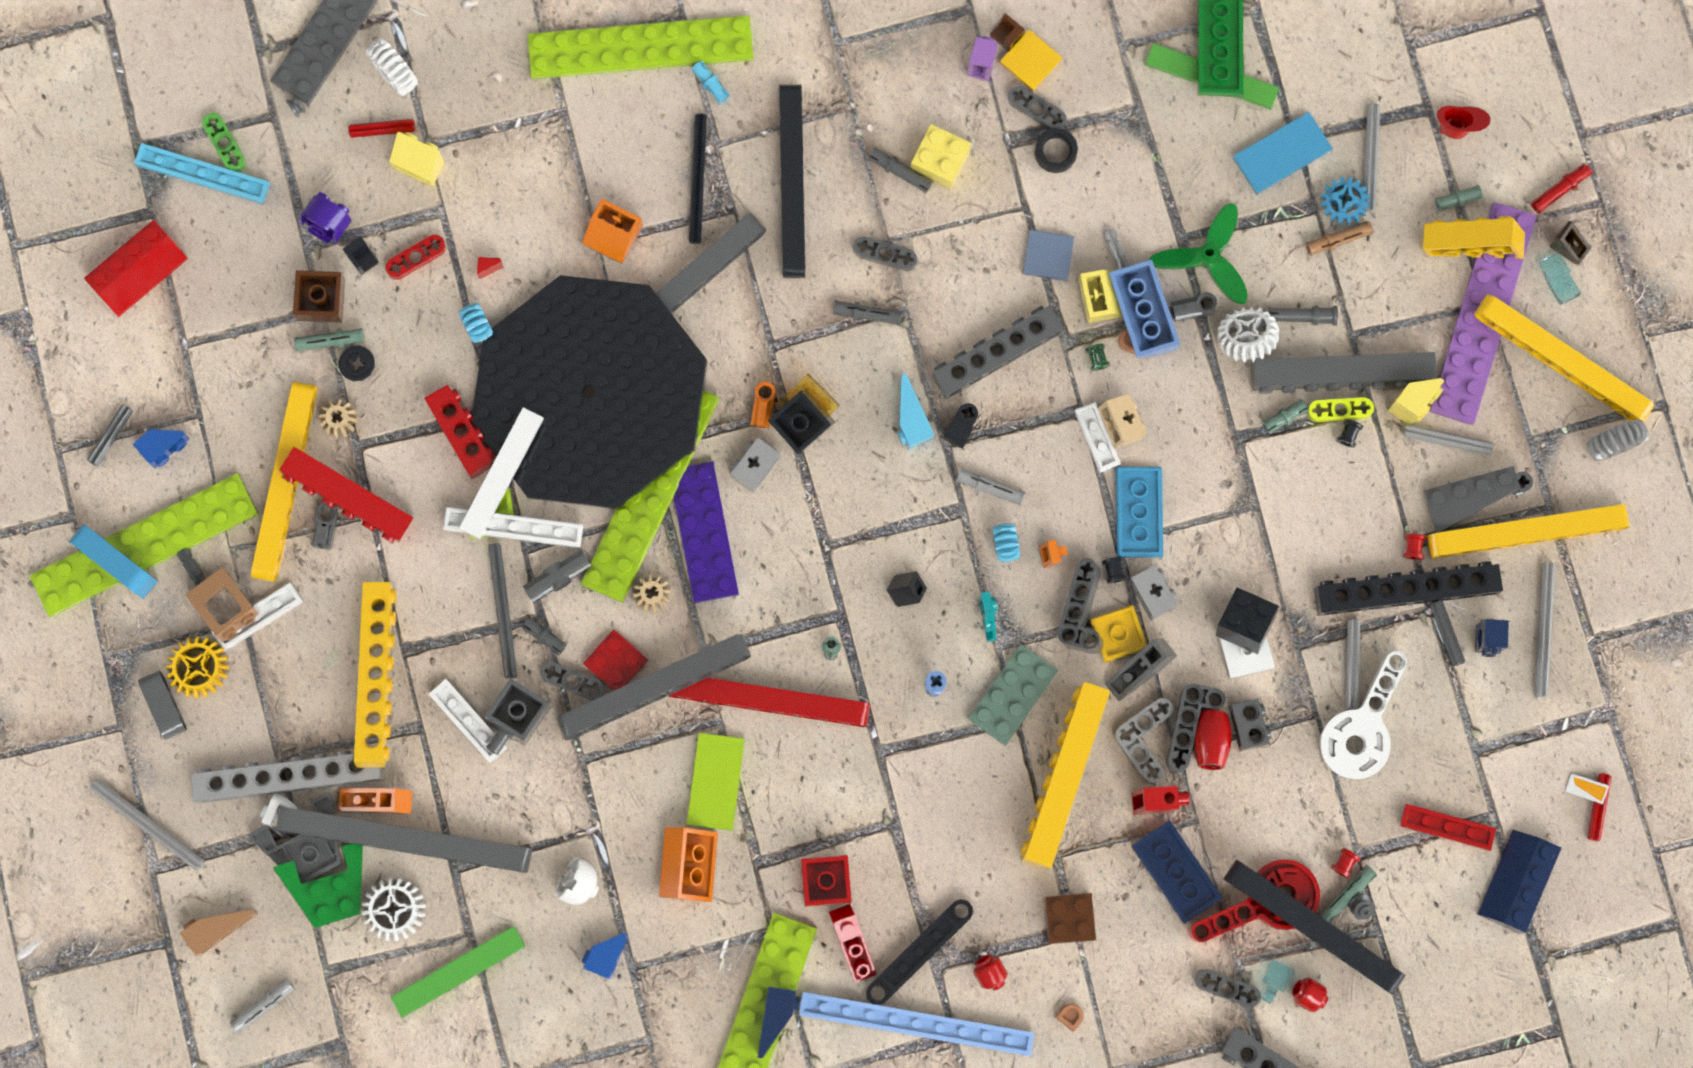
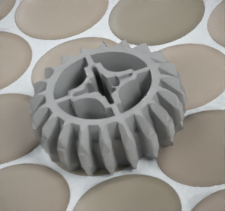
M1637 419L1608 429L1588 440L1586 444L1594 461H1602L1641 445L1649 439V434L1643 421Z

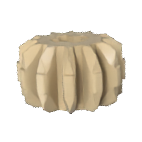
M339 399L337 405H335L331 400L329 401L331 406L329 409L326 406H322V410L326 414H319V419L323 420L319 425L321 428H326V435L333 433L334 438H338L340 432L344 437H347V429L354 432L355 429L351 424L358 423V419L354 418L357 411L351 409L352 405L349 402L344 405L342 399ZM337 415L340 417L341 415L342 421H335L334 417Z
M648 574V582L641 577L639 580L642 586L634 585V589L639 592L634 593L633 598L640 599L636 602V606L641 607L645 604L643 607L645 613L649 610V607H652L653 614L657 613L656 606L658 605L661 610H665L662 602H671V599L665 595L672 594L671 589H665L669 585L668 581L660 584V575L653 581L652 574ZM653 589H656L655 591L658 596H653L649 599L647 592H652Z

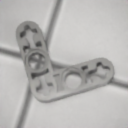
M1165 698L1154 701L1122 724L1114 734L1116 743L1143 780L1149 784H1155L1162 779L1163 769L1141 737L1172 714L1173 705ZM1158 703L1161 705L1166 704L1168 707L1166 709L1167 714H1158L1155 717L1158 721L1155 722L1148 710L1151 709L1153 713L1159 708ZM1140 716L1149 718L1150 725L1148 728L1142 729L1138 726L1137 720ZM1132 722L1135 730L1140 734L1136 735V732H1133L1129 735L1130 741L1126 739L1121 740L1119 738L1122 735L1120 731L1127 732L1132 727L1129 724ZM1136 748H1141L1145 752V758L1141 761L1135 760L1132 756V752ZM1150 758L1152 762L1148 765L1152 770L1155 768L1158 770L1156 774L1158 778H1149L1147 776L1149 773L1147 767L1145 766L1141 769L1139 765L1144 764Z

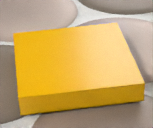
M1028 30L1000 60L999 64L1033 92L1063 58L1031 30Z
M1133 605L1089 620L1092 630L1096 631L1103 639L1104 645L1100 653L1104 663L1140 652L1147 645Z

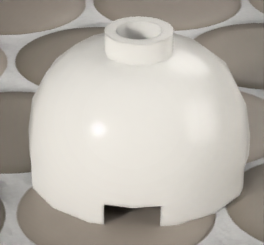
M575 857L567 865L571 869L565 877H560L555 891V895L558 896L557 899L570 905H580L589 898H594L599 889L597 885V872L594 867L587 861Z

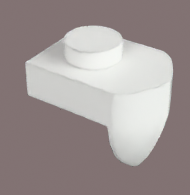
M275 793L269 805L265 804L261 811L260 817L263 818L261 823L273 827L281 806L298 808L286 797Z

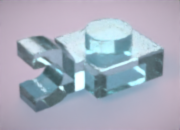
M1272 960L1262 980L1268 986L1261 1000L1270 1003L1273 1002L1277 990L1285 992L1295 970L1276 960Z

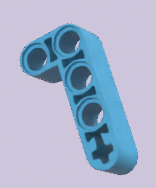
M84 523L69 540L72 545L143 600L158 583L155 578Z

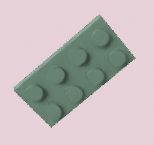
M1020 644L968 720L1006 746L1059 670Z

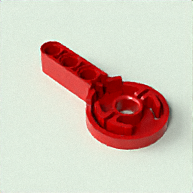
M1283 859L1270 862L1257 871L1259 875L1278 888L1281 886L1290 887L1294 894L1293 898L1303 905L1305 904L1307 908L1316 913L1320 902V888L1315 876L1306 866L1293 860ZM1247 897L1241 903L1193 923L1189 928V936L1194 942L1202 943L1253 920H1259L1265 925L1278 930H1291L1295 928L1286 922H1275L1283 920L1250 897ZM1240 907H1245L1249 912L1246 920L1238 917L1237 911ZM1219 916L1227 919L1228 924L1225 929H1220L1216 924ZM1198 925L1206 929V936L1203 939L1198 938L1195 934V928Z

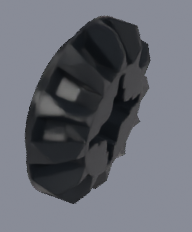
M351 346L340 355L338 362L339 370L345 378L353 382L364 381V379L371 376L375 368V358L367 348ZM359 355L360 362L366 366H359L355 372L354 366L350 363L356 362Z

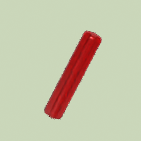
M413 119L351 124L348 127V132L351 138L397 134L398 132H414L415 122Z
M1605 773L1598 775L1597 782L1608 785L1609 789L1603 804L1593 802L1587 836L1589 840L1596 842L1600 841L1602 837L1612 779L1611 775Z

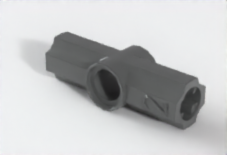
M579 550L564 561H558L547 567L542 572L543 574L525 584L523 588L534 604L551 592L563 589L572 582V579L592 566L582 550Z

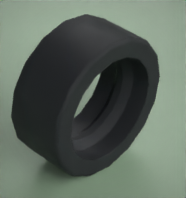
M1048 129L1041 134L1036 143L1035 158L1037 163L1047 172H1065L1071 168L1076 160L1078 152L1077 141L1065 129ZM1050 139H1062L1069 146V156L1063 162H1050L1044 156V145Z

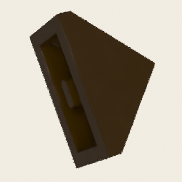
M1568 221L1549 246L1576 265H1580L1591 249L1572 221Z

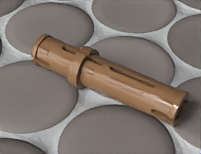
M1366 221L1333 234L1326 233L1322 238L1305 243L1309 256H1313L1326 250L1332 251L1337 246L1372 235L1373 227L1370 221Z

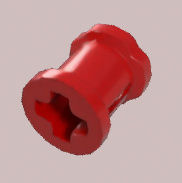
M1405 534L1407 545L1403 558L1423 560L1422 545L1423 541L1426 540V536L1421 534Z
M1342 848L1340 858L1330 868L1348 879L1350 877L1349 872L1354 864L1360 861V857L1350 850Z

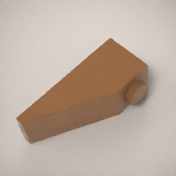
M245 910L202 918L197 921L194 918L183 926L185 930L180 935L195 956H202L256 916L257 912L255 910Z

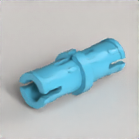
M703 61L698 62L692 67V72L703 83L702 87L708 90L719 104L730 97V94L718 81L717 75H713Z

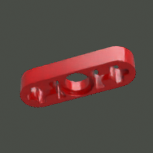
M430 235L389 259L385 266L388 276L394 280H400L440 257L446 250L444 239L439 235ZM433 241H435L436 243H440L438 245L440 248L439 250H435L434 248L430 249L432 247L431 243ZM424 246H425L426 250H428V254H429L428 257H426V254H425L424 250L422 249V247H424ZM420 252L422 254L421 261L418 263L411 262L409 259L411 253ZM403 258L406 259L408 265L410 266L409 268H407L406 265L401 266L402 264H404L402 260ZM396 264L397 266H401L399 268L401 272H390L393 270L392 265Z

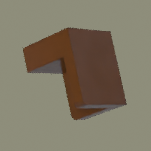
M1004 13L1001 22L990 33V37L1009 52L1023 37L1025 29Z

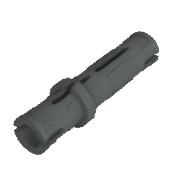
M876 147L873 149L868 160L884 168L888 174L889 172L893 173L925 194L931 187L930 185L933 183L932 180L897 161V157H891Z
M835 300L833 315L853 317V320L860 318L900 326L902 311L860 305V302L853 304Z

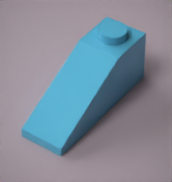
M905 373L901 376L900 432L897 434L901 444H906L908 449L932 440L934 433Z

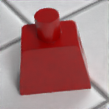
M1177 786L1142 788L1131 792L1133 815L1172 812L1179 810L1180 805H1189L1190 801L1188 791L1178 792Z

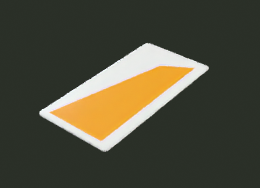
M1572 773L1565 791L1603 804L1609 786Z

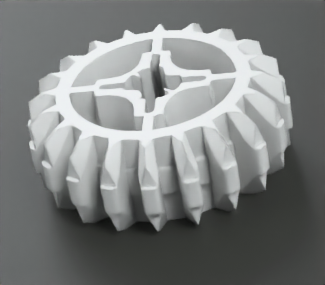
M384 39L374 41L366 50L367 57L379 74L400 95L404 96L406 93H409L418 84L416 76L410 67Z
M1242 307L1241 311L1234 310L1233 315L1226 314V320H1221L1220 327H1218V343L1221 350L1226 352L1228 358L1233 357L1235 361L1241 358L1244 363L1247 359H1251L1254 362L1255 358L1259 357L1263 360L1264 354L1270 355L1271 349H1276V343L1279 340V327L1274 317H1271L1268 311L1263 313L1261 308L1255 311L1253 307L1249 310H1245Z
M388 878V886H386L383 880L379 881L381 889L373 885L371 889L375 894L366 893L365 895L371 899L370 903H362L363 906L369 907V910L362 911V915L370 916L364 923L366 925L373 923L369 931L374 932L379 929L376 937L381 938L385 933L386 941H390L392 934L394 940L399 941L400 933L404 939H407L408 929L411 933H416L413 924L422 925V922L416 920L417 917H425V913L419 912V909L425 908L426 904H418V901L424 898L423 895L415 896L414 894L419 889L413 887L409 890L411 886L409 881L402 886L403 879L401 878L397 879L396 885H394L393 878ZM396 890L404 892L412 904H400L396 896ZM388 892L387 903L382 907L376 908L379 898ZM393 902L396 903L395 906L404 908L396 911L394 916H392L393 913L383 911L392 908ZM412 911L408 922L399 928L401 915ZM376 915H387L390 923H392V929L382 926Z

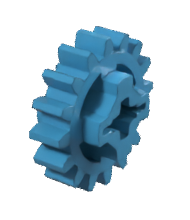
M1343 176L1340 177V182L1338 183L1334 179L1331 180L1332 187L1326 185L1325 191L1327 193L1321 194V199L1325 200L1321 202V208H1326L1324 215L1328 216L1331 214L1330 221L1333 222L1335 219H1338L1340 226L1343 221H1346L1348 226H1350L1352 219L1358 223L1359 215L1365 217L1366 211L1364 209L1370 207V203L1366 202L1370 199V194H1364L1367 191V187L1363 186L1360 188L1361 181L1357 180L1353 183L1351 176L1348 178V181H1344ZM1352 190H1355L1359 194L1360 198L1358 196H1355ZM1348 194L1349 201L1346 202L1343 208L1342 201H1344ZM1331 204L1338 208V212L1332 208Z

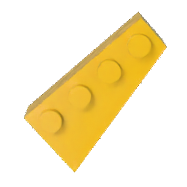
M1500 216L1498 219L1479 217L1473 221H1467L1466 219H1455L1454 222L1434 220L1432 223H1424L1423 250L1428 256L1459 257L1460 253H1464L1466 256L1480 258L1482 253L1494 255V258H1504V254H1515V258L1524 259L1525 232L1515 219L1510 216Z

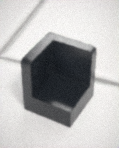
M361 236L342 249L361 276L379 263Z
M917 571L895 575L887 588L888 594L897 607L920 603L927 590Z

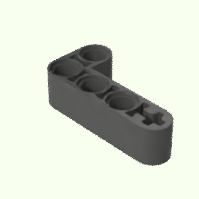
M1089 558L1082 559L1076 567L1057 636L1062 644L1069 649L1097 654L1103 648V639L1096 631L1086 628L1101 571L1097 564ZM1090 567H1091V568L1093 569V571H1092V572H1088L1087 575H1086V573H1085L1084 571H1085V570H1089ZM1087 588V594L1084 597L1077 596L1080 589ZM1081 610L1080 617L1071 619L1073 611ZM1068 632L1075 633L1072 640L1065 641V635ZM1096 637L1095 645L1091 647L1086 645L1089 638Z
M1189 684L1181 691L1166 759V766L1170 772L1179 774L1188 768L1200 710L1221 709L1226 702V696L1222 690L1199 684ZM1187 690H1194L1197 693V700H1189L1186 696ZM1210 695H1217L1219 697L1220 704L1218 706L1210 704ZM1183 712H1189L1192 715V723H1185L1182 720L1181 715ZM1177 735H1185L1188 739V744L1186 746L1179 745ZM1179 751H1186V753L1180 754L1179 760L1183 765L1176 768V764L1172 760L1178 757Z

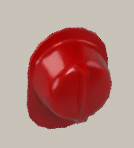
M1444 106L1437 111V119L1441 123L1440 133L1452 139H1462L1469 132L1484 130L1490 125L1491 121L1490 115L1478 107Z

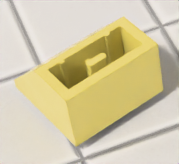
M398 132L389 161L391 167L433 187L444 165L438 147L430 142L424 144L418 141V138L411 133L406 132L402 134Z
M1099 270L1080 274L1078 282L1087 324L1123 317L1108 274L1112 270Z
M1438 378L1409 383L1400 392L1388 411L1406 424L1412 425L1415 421L1419 423L1431 408L1428 404L1432 405L1442 393L1443 388L1440 386L1444 380Z

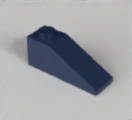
M768 987L757 1058L763 1059L793 1016L794 1010H799L800 996H796L797 991Z

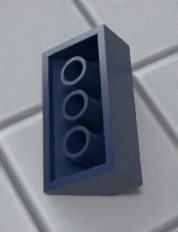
M1512 830L1477 915L1518 934L1526 933L1562 848L1542 838Z

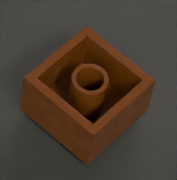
M296 270L293 316L297 321L343 323L345 277L342 272Z
M1092 893L1043 898L1047 945L1096 940Z

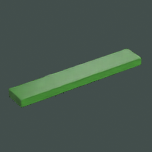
M1153 43L1145 66L1197 84V58ZM1243 75V96L1236 98L1271 110L1279 87Z
M515 926L391 996V999L403 1018L526 946Z

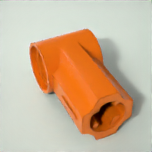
M761 382L756 386L750 426L770 429L768 420L772 417L776 391L769 382ZM763 388H769L772 391L771 396L767 399L761 398L759 395L760 390Z

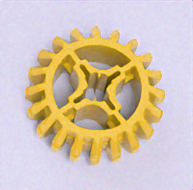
M196 636L194 643L188 637L186 638V646L183 642H178V646L181 649L179 651L175 648L171 649L176 655L174 657L168 656L167 660L171 661L172 665L165 666L167 670H172L171 673L166 675L168 679H174L170 685L172 687L178 686L176 691L180 694L185 691V696L188 698L193 693L194 698L199 699L200 692L206 698L209 695V689L215 694L217 690L214 686L216 684L220 687L224 685L219 681L220 678H228V675L222 673L223 670H229L228 665L222 664L228 660L227 656H221L224 653V649H217L218 643L214 641L210 644V639L207 637L202 642L201 637ZM194 650H206L196 658L187 656L188 653ZM211 655L215 662L213 674L208 670ZM182 661L187 666V671L184 674L186 677L184 679H182L180 674V666ZM191 661L201 666L205 674L194 669L193 665L189 662ZM199 677L208 679L207 682L201 685H189L191 681H195Z

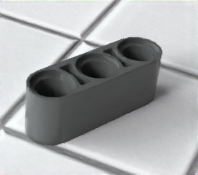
M158 670L139 679V686L163 739L167 740L186 731L185 722L162 672Z

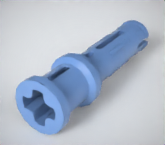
M940 671L929 673L925 681L927 694H931V697H936L943 692L947 684L946 676Z

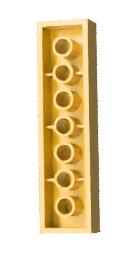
M1083 682L1081 686L1075 688L1071 698L1074 706L1069 708L1063 722L1067 724L1066 730L1062 729L1056 745L1060 746L1059 751L1052 755L1049 767L1053 768L1052 772L1045 776L1041 788L1045 792L1043 796L1038 797L1034 811L1038 812L1036 819H1031L1027 829V833L1030 834L1029 840L1023 842L1019 855L1023 856L1022 862L1045 870H1049L1052 867L1110 690L1087 682Z

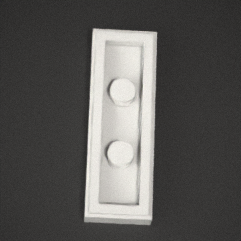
M1096 402L1075 409L1074 413L1098 472L1102 473L1120 466L1121 462L1097 409L1098 406Z

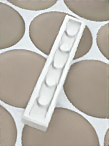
M522 408L459 527L461 531L481 540L544 420L543 417Z
M446 507L443 530L465 533L459 527L468 509ZM494 513L483 536L581 548L584 525Z

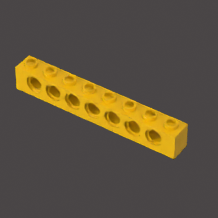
M363 582L354 748V763L357 768H385V761H389L390 748L386 747V738L391 736V725L387 724V716L392 713V702L388 701V695L393 691V680L389 679V673L394 668V657L390 656V651L395 646V635L391 634L392 625L396 624V613L392 612L393 603L397 602V591L393 590L391 582ZM377 604H385L383 610L374 611V607ZM376 626L384 627L381 633H373V629ZM375 648L383 649L379 656L372 655V651ZM373 671H382L379 678L373 679L370 677ZM378 692L381 694L377 701L369 700L373 693ZM371 716H380V719L377 723H368V720ZM371 738L379 739L377 745L373 747L367 746Z

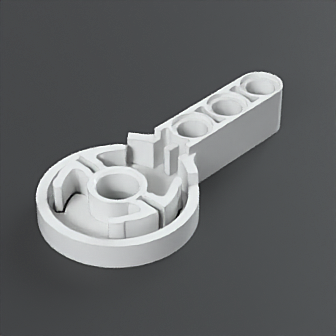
M1393 651L1384 656L1358 709L1338 713L1324 726L1320 736V752L1325 764L1335 774L1348 779H1364L1376 774L1385 765L1390 754L1391 741L1388 730L1382 722V714L1407 664L1406 656L1402 652ZM1393 655L1400 659V666L1398 668H1393L1389 664V659ZM1382 676H1386L1390 680V686L1387 689H1383L1379 685V680ZM1373 696L1380 700V706L1376 710L1369 706V700ZM1353 735L1360 737L1363 741L1362 750L1356 754L1349 752L1346 748L1347 739Z

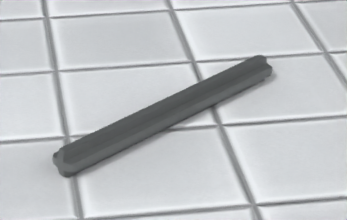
M499 543L490 544L488 549L504 677L510 679L517 677L502 549Z

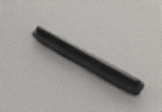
M703 113L695 114L689 225V243L700 244L702 233L707 115Z

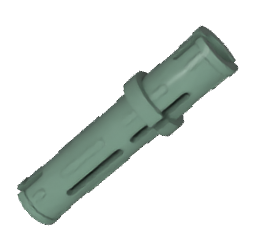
M363 328L347 331L338 329L333 333L294 338L296 352L338 345L339 347H345V344L365 342ZM350 336V338L332 340L334 338ZM327 340V341H324V342H317V343H310V344H309V342H313V341Z
M831 636L824 640L822 650L827 660L836 659L841 647L837 638Z
M1366 865L1357 876L1347 881L1348 884L1318 915L1330 923L1355 896L1364 892L1363 889L1377 876L1375 871Z

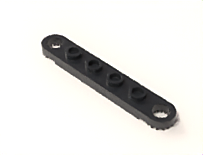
M964 899L953 902L868 986L866 990L868 1001L875 1005H882L896 993L971 919L973 915L972 905ZM963 904L968 908L966 917L959 918L956 916L955 908L957 905ZM876 986L884 989L885 995L881 1000H875L871 996V990Z

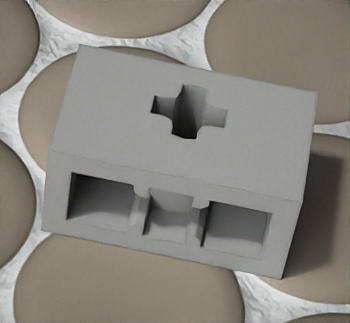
M759 438L755 442L751 440L744 449L746 453L741 460L737 459L730 468L732 471L731 478L752 493L756 491L780 459V453ZM757 460L758 467L753 466L751 469L749 462H755Z
M1155 565L1131 577L1129 580L1151 621L1174 609L1177 606L1176 601H1178L1172 588L1168 589L1164 582L1167 580L1161 568L1157 569ZM1152 587H1153L1155 590H1156V589H1159V590H1160V592L1158 593V597H1157L1156 594H1153V595L1150 594V591L1152 590Z

